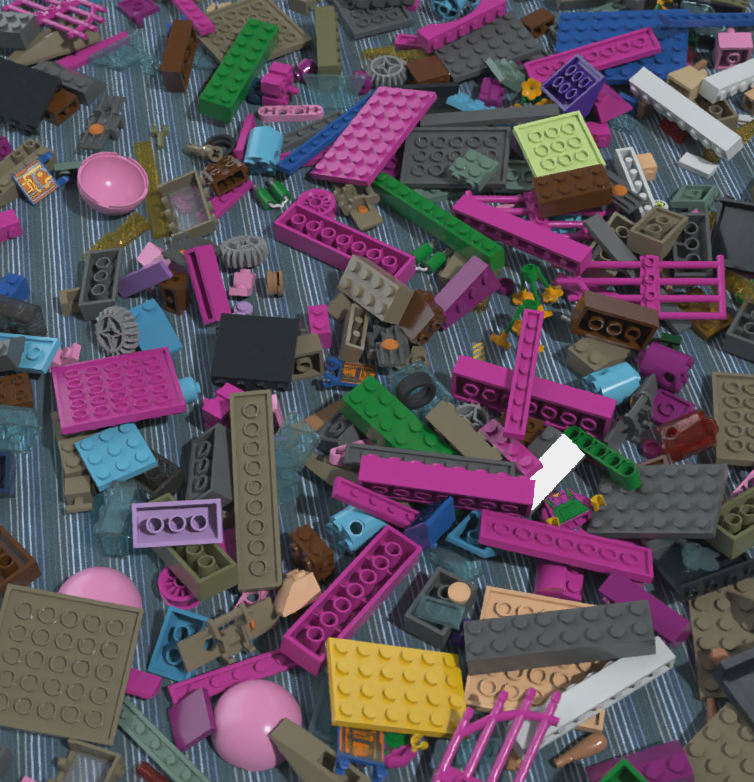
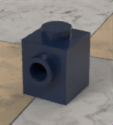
M255 78L248 89L249 102L263 106L262 97L264 92H261L262 79Z

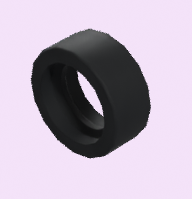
M227 134L211 136L204 144L230 148L223 152V157L227 155L234 156V148L237 147L236 140Z
M415 372L404 377L398 383L395 394L398 400L409 410H416L426 406L434 399L436 386L427 373ZM423 387L417 393L409 395L415 389Z

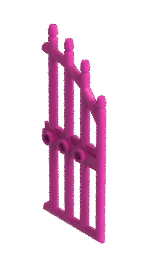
M16 0L1 8L2 12L12 11L14 13L35 14L40 27L47 25L67 33L68 39L77 37L82 40L88 38L85 33H82L84 30L98 31V28L92 25L93 21L101 24L105 23V19L96 15V12L106 13L107 11L105 7L87 0H40L51 4L48 7L34 3L31 0ZM25 5L38 10V12L31 13L19 8V6ZM82 5L90 8V12L76 8V6ZM72 12L87 19L84 22L67 14ZM61 19L78 27L72 29L54 21Z
M470 190L465 192L466 196L483 203H526L527 208L497 209L512 215H528L529 222L550 231V228H582L574 234L560 235L574 241L595 240L591 234H587L589 232L582 225L584 221H548V217L541 219L532 191L524 192V196L472 195ZM599 206L598 209H585L556 216H594L598 213L603 218V216H612L615 211L622 215V210L607 209L602 211ZM488 237V238L491 239L492 241H498V240H495V239H493V238H491V237Z
M654 255L640 256V261H592L586 269H640V278H581V275L572 273L574 278H557L556 281L558 285H577L582 293L584 290L590 291L586 285H640V295L606 296L627 302H640L641 306L658 310L659 320H727L723 255H717L716 261H659V256ZM551 264V268H555V269L561 268V267H558V266H556V265H554V264ZM659 269H717V278H660ZM660 286H717L718 295H660ZM568 295V301H579L582 295ZM660 303H718V312H660Z
M530 687L519 709L502 712L509 694L507 691L502 690L490 714L469 724V720L473 717L474 709L467 707L431 782H483L472 777L492 731L497 722L514 720L486 782H497L523 722L527 719L540 723L513 781L524 782L549 725L557 727L560 718L555 717L554 713L558 707L557 704L561 700L562 693L555 691L550 698L551 701L548 703L545 712L540 713L529 710L537 691L535 688ZM483 729L464 771L462 772L451 767L450 764L462 738Z

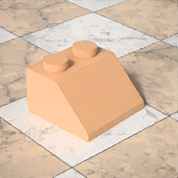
M294 569L286 574L287 577L282 580V587L278 589L273 603L276 615L286 617L313 603L323 594L313 572Z

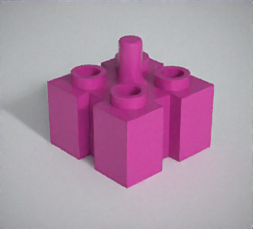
M278 62L272 63L269 73H266L261 80V92H264L262 97L263 106H286L291 96H294V94L299 95L300 89L296 88L293 83L294 73L291 65Z
M227 382L222 388L217 390L215 399H203V407L201 409L203 419H205V431L217 423L231 429L230 393L244 391Z

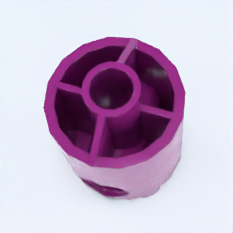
M655 341L652 342L647 351L642 349L636 360V364L640 368L639 375L641 379L645 380L651 374H655L658 386L677 394L681 392L683 385H686L690 376L687 374L688 370H691L695 362V358Z

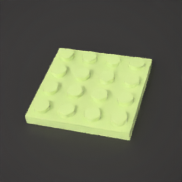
M579 110L513 126V133L534 178L602 163L604 168L606 166Z

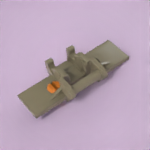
M330 181L335 189L333 195L344 215L353 218L360 231L384 223L374 204L380 201V196L374 192L371 186L366 187ZM363 188H364V190L366 191V193L368 194L367 196H364V195H363V194H364V193H363Z
M268 596L248 607L240 603L236 609L214 620H207L206 627L203 630L176 643L186 673L218 657L226 665H230L235 662V659L232 657L241 651H245L248 654L255 652L256 648L249 641L279 626L271 598ZM236 619V623L218 631V627ZM212 638L214 645L210 650H206L205 641Z

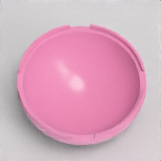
M100 152L89 156L82 162L77 173V186L81 197L92 209L102 214L115 216L129 213L143 202L148 192L149 180L143 167L134 159L117 155L116 152Z
M91 567L81 570L66 580L58 593L142 608L141 595L134 582L122 572L109 567Z
M248 680L231 687L217 701L213 709L217 730L210 734L216 752L229 765L246 769V771L268 770L286 761L271 739L270 734L285 718L303 728V716L296 699L281 685L268 680Z

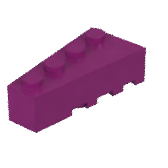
M473 256L435 296V302L443 308V314L447 318L441 326L444 331L502 287L490 266L476 256Z

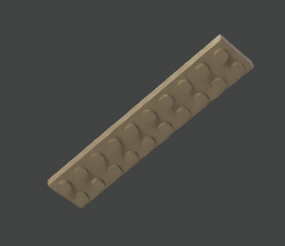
M271 389L230 393L239 593L280 589L282 587L283 575Z

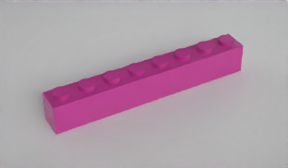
M463 195L452 207L453 216L481 234L579 276L592 262L591 247L469 196Z

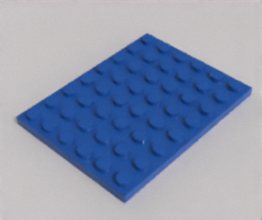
M690 9L560 13L555 54L651 26L661 46V53L606 68L599 72L605 76V83L607 85L630 84L629 80L645 67L666 83L669 73L687 66L689 27H686V29L679 27L669 29L664 26V23L659 18L661 14H690Z

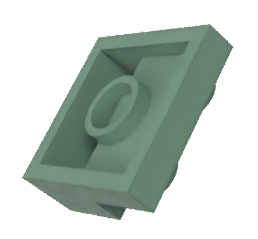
M489 57L485 61L500 83L517 93L523 90L522 83L526 81L524 79L525 75L517 69L518 66L513 60L508 61L503 58L500 61L499 59L494 60Z
M469 149L463 158L458 157L449 168L450 178L455 182L466 185L471 190L474 189L480 192L500 168L499 162Z
M717 184L683 185L670 201L671 208H688L689 212L698 209L700 212L713 211L715 202H719L716 200V197H721V194L718 191Z

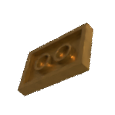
M697 286L683 295L707 294ZM675 303L682 312H718L717 303ZM726 311L727 320H690L693 324L691 328L707 342L727 331L734 318Z

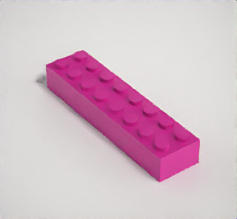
M294 202L273 223L275 239L345 271L352 254L368 258L404 284L416 273L414 256L297 202Z
M460 355L452 371L450 398L466 403L473 401L474 405L481 403V407L487 406L490 410L503 413L504 410L508 409L514 370ZM534 376L528 416L543 420L544 426L550 425L561 431L570 426H577L604 443L603 438L612 426L617 400Z
M375 454L362 455L358 476V485L389 499L431 504L451 496L454 500V508L480 512L482 509L522 518H529L536 480L523 475L512 477L502 472L491 474L481 469L470 471L460 466L453 468L444 467V465L439 463L427 465L417 460L406 462L396 457L380 458Z
M387 524L283 635L280 652L317 677L328 665L326 650L328 638L350 640L418 564L423 547Z

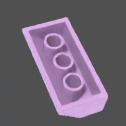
M221 499L133 503V548L223 543Z

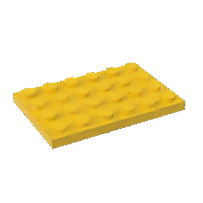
M328 638L326 650L332 725L452 739L466 710L458 654ZM470 735L462 738V740L467 741Z

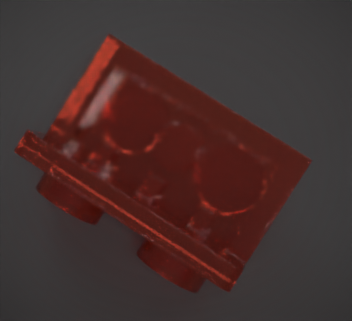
M666 115L659 124V127L679 145H682L687 137L693 138L687 130H682L675 121L671 122Z

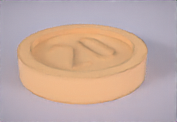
M462 582L453 583L448 589V597L456 604L465 603L470 598V588Z

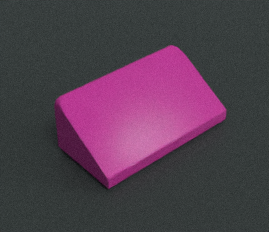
M131 668L126 693L150 700L159 694L162 678Z

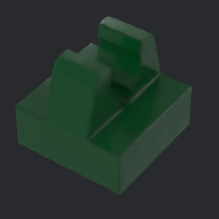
M662 333L661 344L667 347L671 346L674 350L678 351L682 336Z

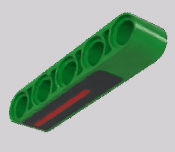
M570 426L564 430L563 433L585 454L584 462L626 490H635L640 487L642 481L635 463L577 426Z

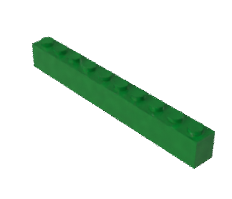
M383 171L371 183L372 189L380 196L381 202L469 260L476 256L487 263L493 272L505 265L502 246Z

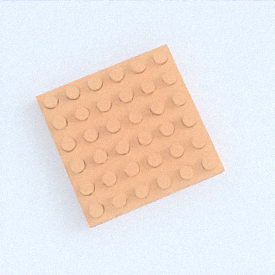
M486 586L480 620L597 605ZM612 659L472 676L468 672L464 691L466 708L470 707L477 711L490 713L495 702L498 700L499 693L505 690L509 694L502 712L519 709L530 687L537 690L530 709L536 706L539 708L546 704V701L555 691L564 693L570 685L574 683L579 684L584 681L588 674L592 672L597 673L602 670ZM605 710L574 729L591 733H602Z

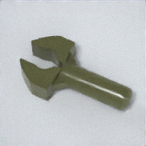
M164 124L161 132H159L157 125L152 128V137H157V147L162 150L164 148V137L169 136V129Z

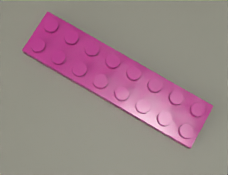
M650 26L524 63V68L528 78H534L543 84L577 53L595 69L600 71L661 53V46Z
M486 509L481 511L479 544L564 563L574 567H581L595 572L611 574L615 569L628 579L651 584L653 581L651 548Z

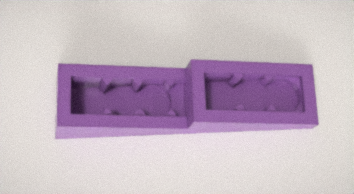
M163 260L145 265L140 270L122 275L119 280L118 292L124 299L171 278L173 274Z

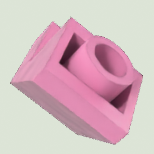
M240 269V272H234L233 287H229V295L251 296L256 273H251V269Z
M73 343L64 350L59 349L48 369L76 363L79 360L81 345Z

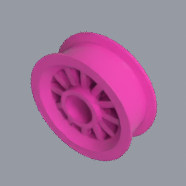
M310 189L303 192L297 199V203L334 219L336 216L335 197L327 190Z
M166 566L158 579V587L164 603L167 606L170 605L183 610L198 606L200 601L186 586H180L183 582Z

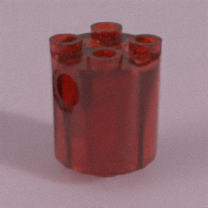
M699 408L658 426L657 432L664 442L661 444L664 454H670L671 459L676 463L716 447V435L719 432V427L714 417L708 418L705 412Z

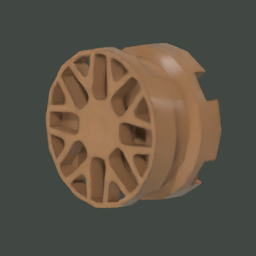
M277 270V272L267 271L268 296H274V294L284 296L282 270Z

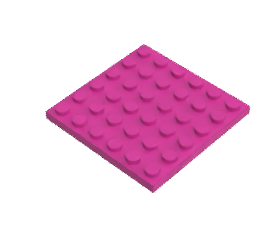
M168 346L51 367L62 435L76 434L86 430H97L107 426L113 427L128 422L135 423L143 419H156L170 414L177 415L187 411Z

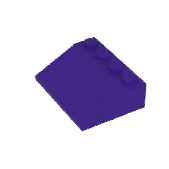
M577 53L546 80L540 89L554 104L558 103L559 110L563 114L579 110L584 119L589 114L606 78Z

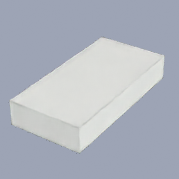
M688 152L678 161L679 167L706 179L713 175L718 166Z

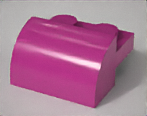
M537 558L534 594L581 602L584 568Z

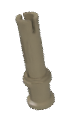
M189 143L185 147L188 154L202 156L205 160L218 162L223 157V151L219 146L208 144L202 146Z

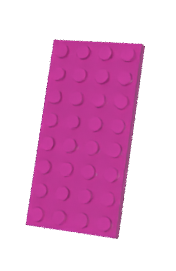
M379 86L310 172L311 177L369 187L437 99L436 92Z

